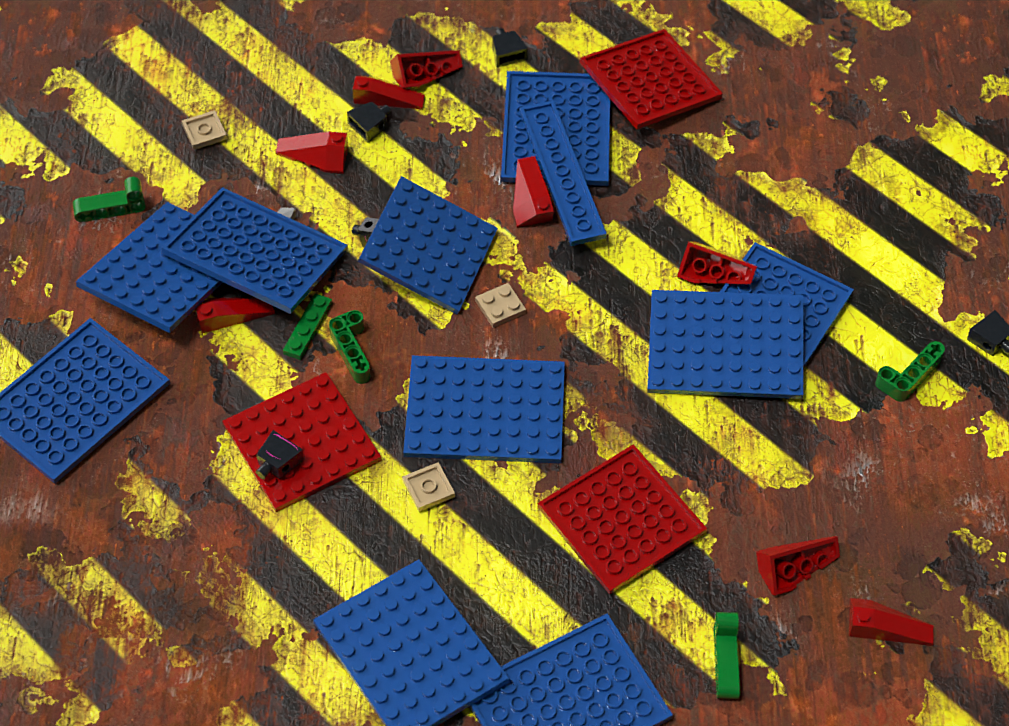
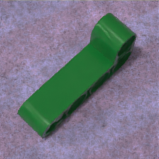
M137 177L127 178L124 181L125 190L75 199L73 201L75 220L87 222L142 212L145 209V200L140 179Z
M352 310L329 321L330 337L354 381L364 384L371 377L370 365L354 337L364 331V318L360 311Z
M938 341L929 343L902 373H899L890 366L881 367L876 378V387L896 401L902 402L907 400L941 363L945 352L944 345Z
M716 612L714 620L717 699H739L738 612Z

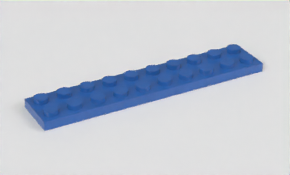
M554 101L520 107V115L570 245L574 246L605 239L606 231Z

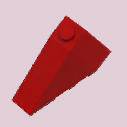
M460 50L397 54L390 61L393 78L402 88L420 87L463 67Z
M355 76L353 85L354 103L366 104L373 102L378 106L388 105L389 107L423 109L425 94L408 88H402L400 85L378 77Z
M329 131L278 139L275 153L292 161L299 160L304 162L309 167H318L323 172L343 174L348 151L347 133Z
M536 157L518 159L513 215L517 228L552 221L554 210Z
M691 241L687 244L677 277L692 283L752 284L758 266L704 244Z
M258 298L205 299L195 309V314L203 334L273 315L275 311L272 305Z
M837 536L774 546L756 551L758 571L774 596L792 591L797 587L798 583L809 579L811 574L819 568L823 569L840 557Z
M850 598L849 637L933 646V625L872 600Z

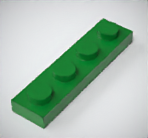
M314 294L286 343L283 355L298 360L302 359L332 305L331 298Z

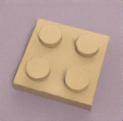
M215 110L182 120V126L193 150L227 140V135Z
M509 283L475 297L477 305L492 328L526 314L525 307Z
M439 462L402 476V481L418 512L455 497V492Z

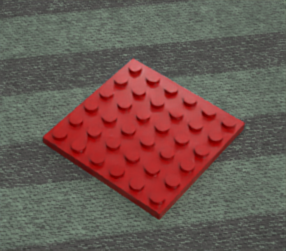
M666 29L580 57L579 63L636 129L722 99L723 96L719 88Z
M327 372L222 421L224 428L275 512L382 461L381 455ZM273 430L303 449L304 460L282 478H277L270 473L265 479H262L256 474V470L260 467L257 453Z
M634 444L537 503L539 510L609 594H612L707 533V527Z

